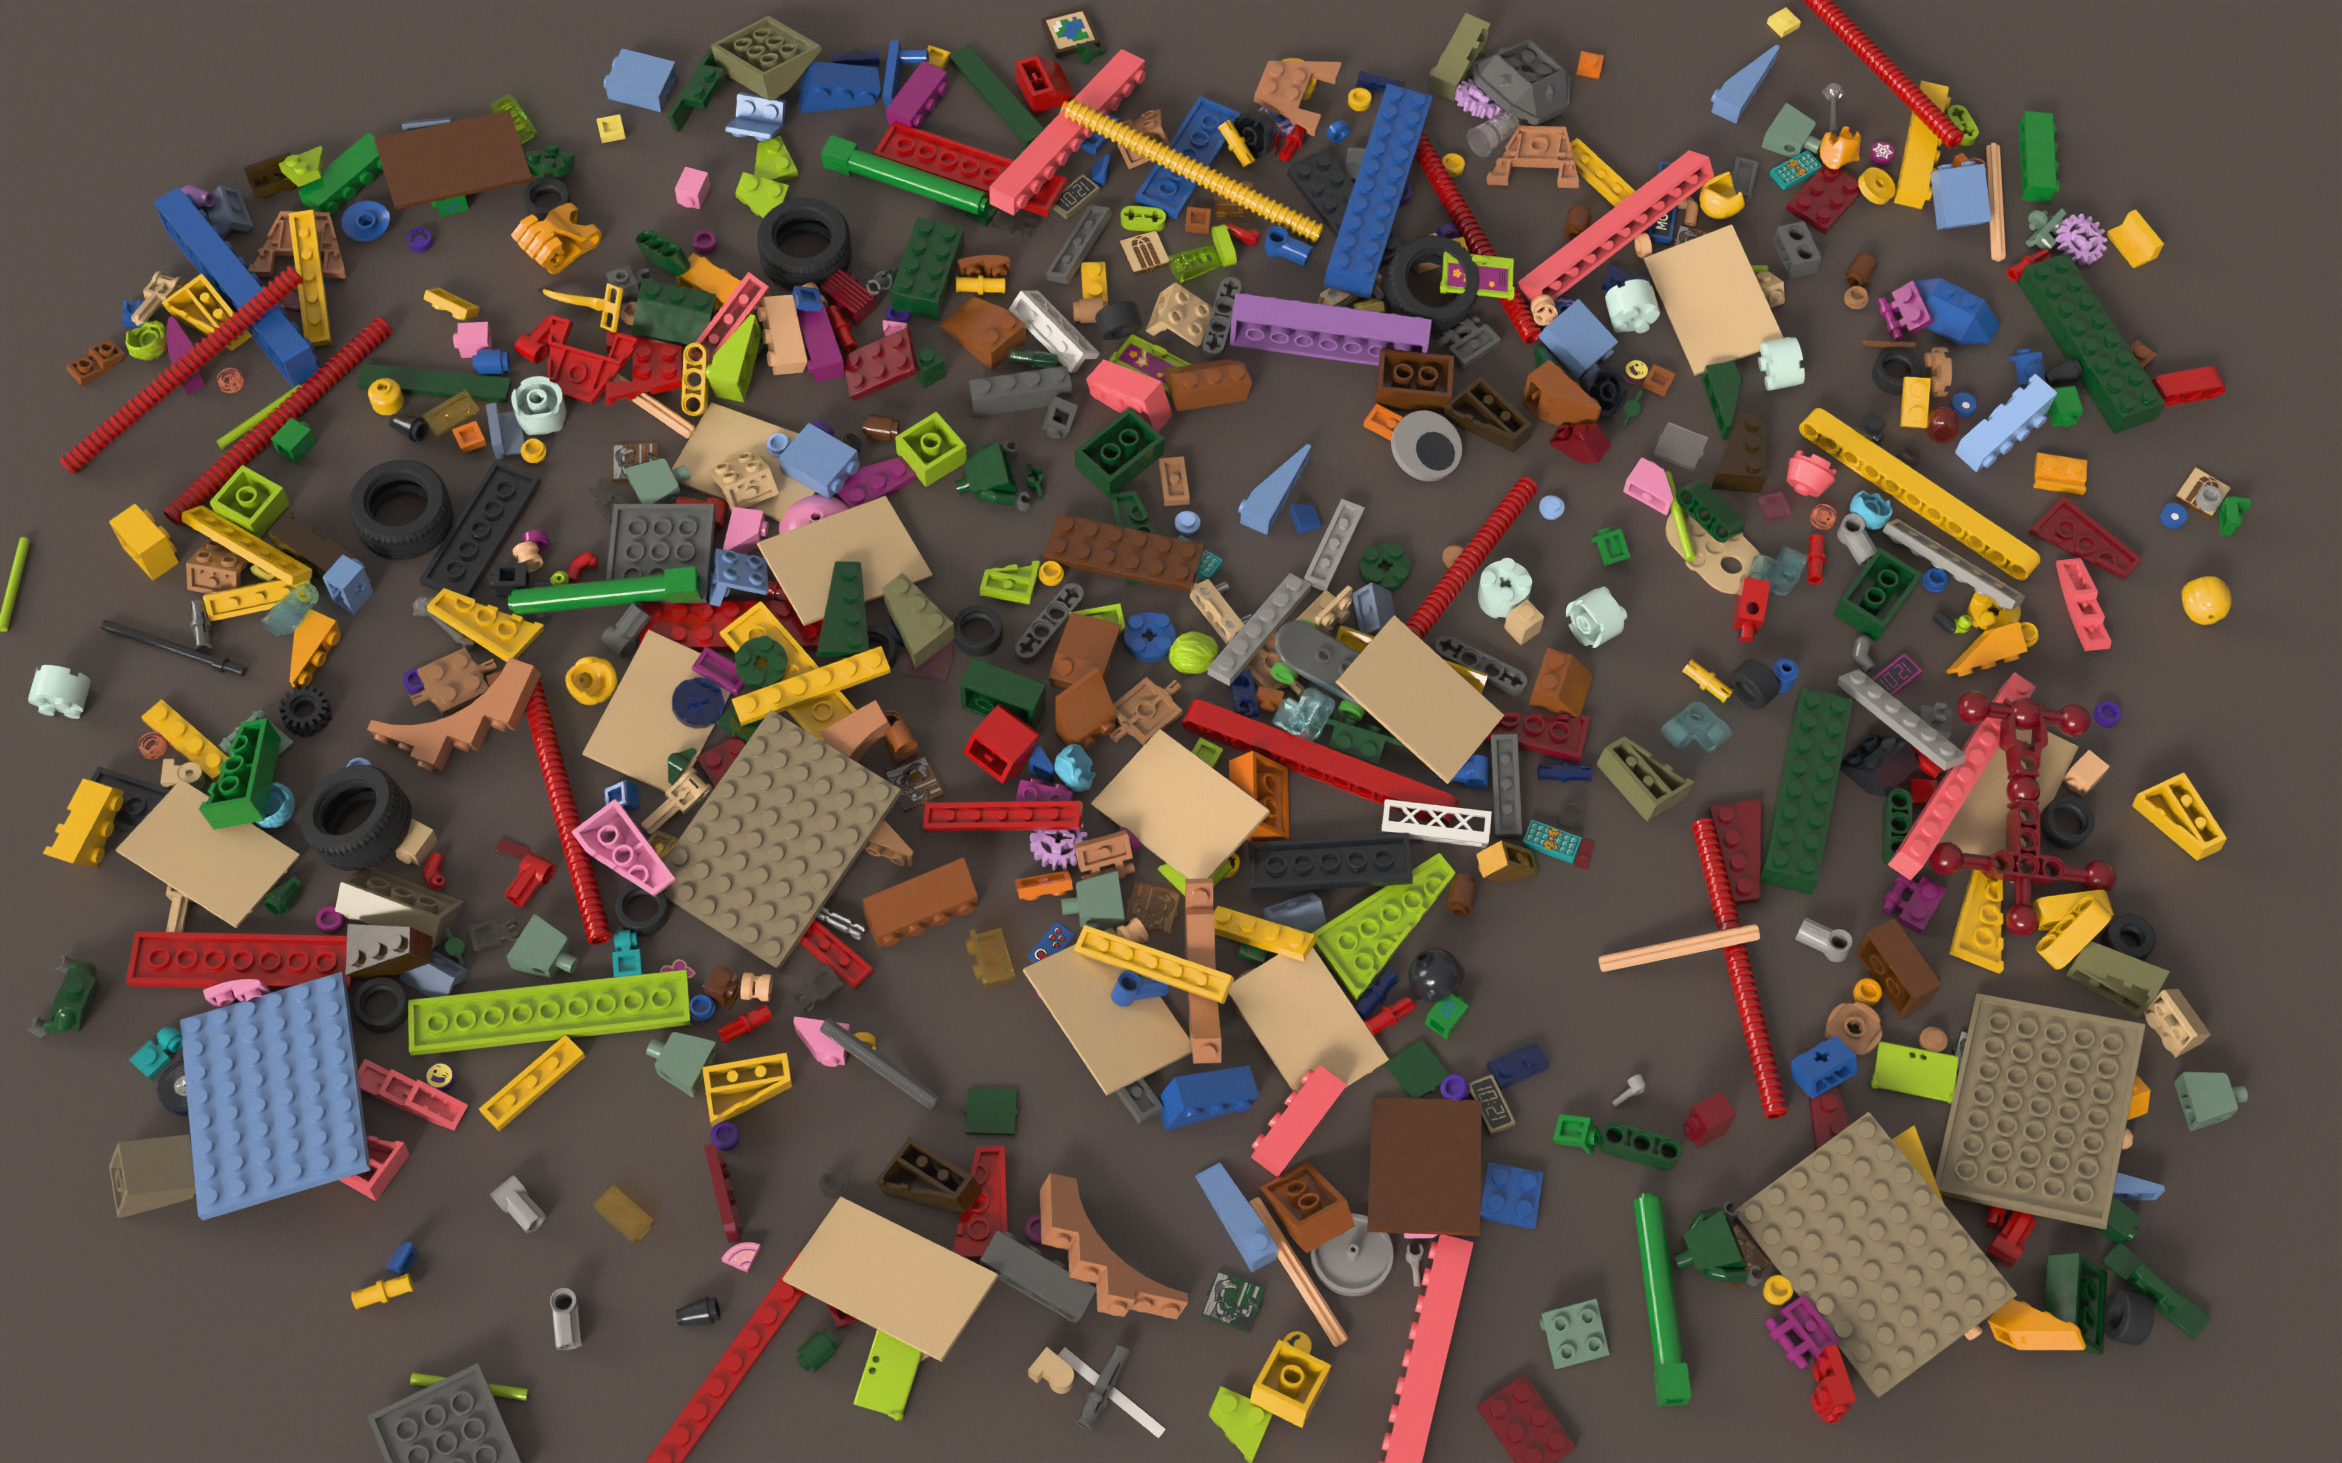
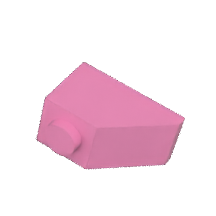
M1641 458L1628 476L1623 492L1667 516L1673 502V496L1664 469L1652 461Z
M733 507L723 550L748 554L758 548L757 543L762 541V537H766L768 533V521H765L763 511Z
M794 1017L793 1022L797 1035L818 1062L830 1067H835L838 1064L845 1065L848 1051L820 1032L819 1029L824 1023L823 1020ZM837 1023L851 1033L849 1024Z

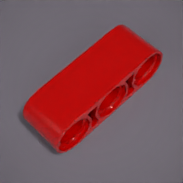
M2215 366L2164 374L2152 380L2155 388L2166 403L2164 407L2212 399L2220 396L2226 390Z

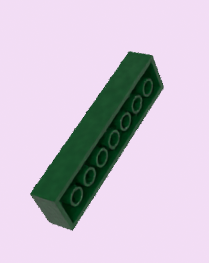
M2065 253L2026 266L2019 279V287L2064 357L2071 360L2075 358L2080 363L2083 374L2078 379L2112 432L2116 434L2156 420L2166 404L2069 254Z
M1801 687L1794 704L1760 872L1761 883L1808 895L1812 894L1817 885L1853 699Z

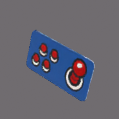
M1054 923L1028 954V958L1036 963L1062 951L1074 938V934L1061 924Z

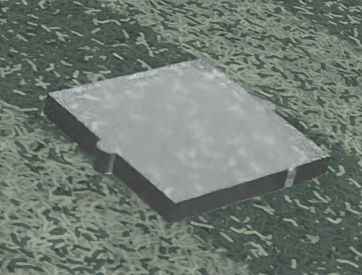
M1668 422L1663 434L1658 436V445L1653 456L1694 471L1699 458H1702L1704 455L1703 449L1708 437Z

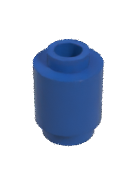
M502 349L477 350V354L472 355L473 370H478L479 375L503 374L504 371H510L509 352L502 351Z
M1782 658L1774 663L1771 670L1779 683V693L1790 691L1799 674L1797 664L1791 659Z

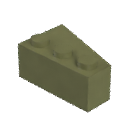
M1465 13L1447 48L1442 53L1437 66H1434L1429 73L1428 79L1431 80L1430 91L1452 101L1455 100L1458 85H1461L1462 81H1468L1472 75L1471 69L1474 62L1482 59L1485 55L1490 23Z
M903 573L883 587L884 603L916 669L955 638L954 623Z
M1623 736L1604 748L1596 765L1648 822L1684 800L1694 781L1689 778L1685 780L1672 772L1673 768L1668 764L1663 766L1651 758V753Z
M2090 941L2077 954L2066 976L2135 1016L2140 1017L2157 996L2170 971Z

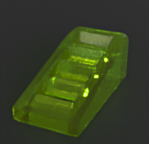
M507 94L490 104L492 114L510 110L511 114L514 113L512 119L516 131L526 127V130L518 133L521 144L538 135L511 94Z
M1208 245L1170 255L1168 266L1179 283H1182L1222 266V261L1213 247ZM1209 254L1212 260L1208 261L1205 255ZM1201 257L1203 263H1200L1198 258Z

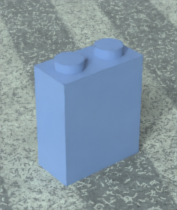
M622 48L618 57H615L613 60L610 74H607L604 79L607 97L610 100L662 112L678 78L676 64L674 61Z
M1975 161L1961 163V167L1953 168V164L1938 166L1937 171L1930 173L1937 230L1979 225L1992 221L1984 164L1976 165Z
M1579 299L1547 325L1538 335L1543 343L1577 379L1587 371L1598 367L1596 363L1600 359L1605 362L1615 353L1612 348L1618 343L1613 335Z
M810 423L806 425L778 457L782 473L828 499H831L835 493H839L842 490L845 481L851 475H854L860 466L857 450Z

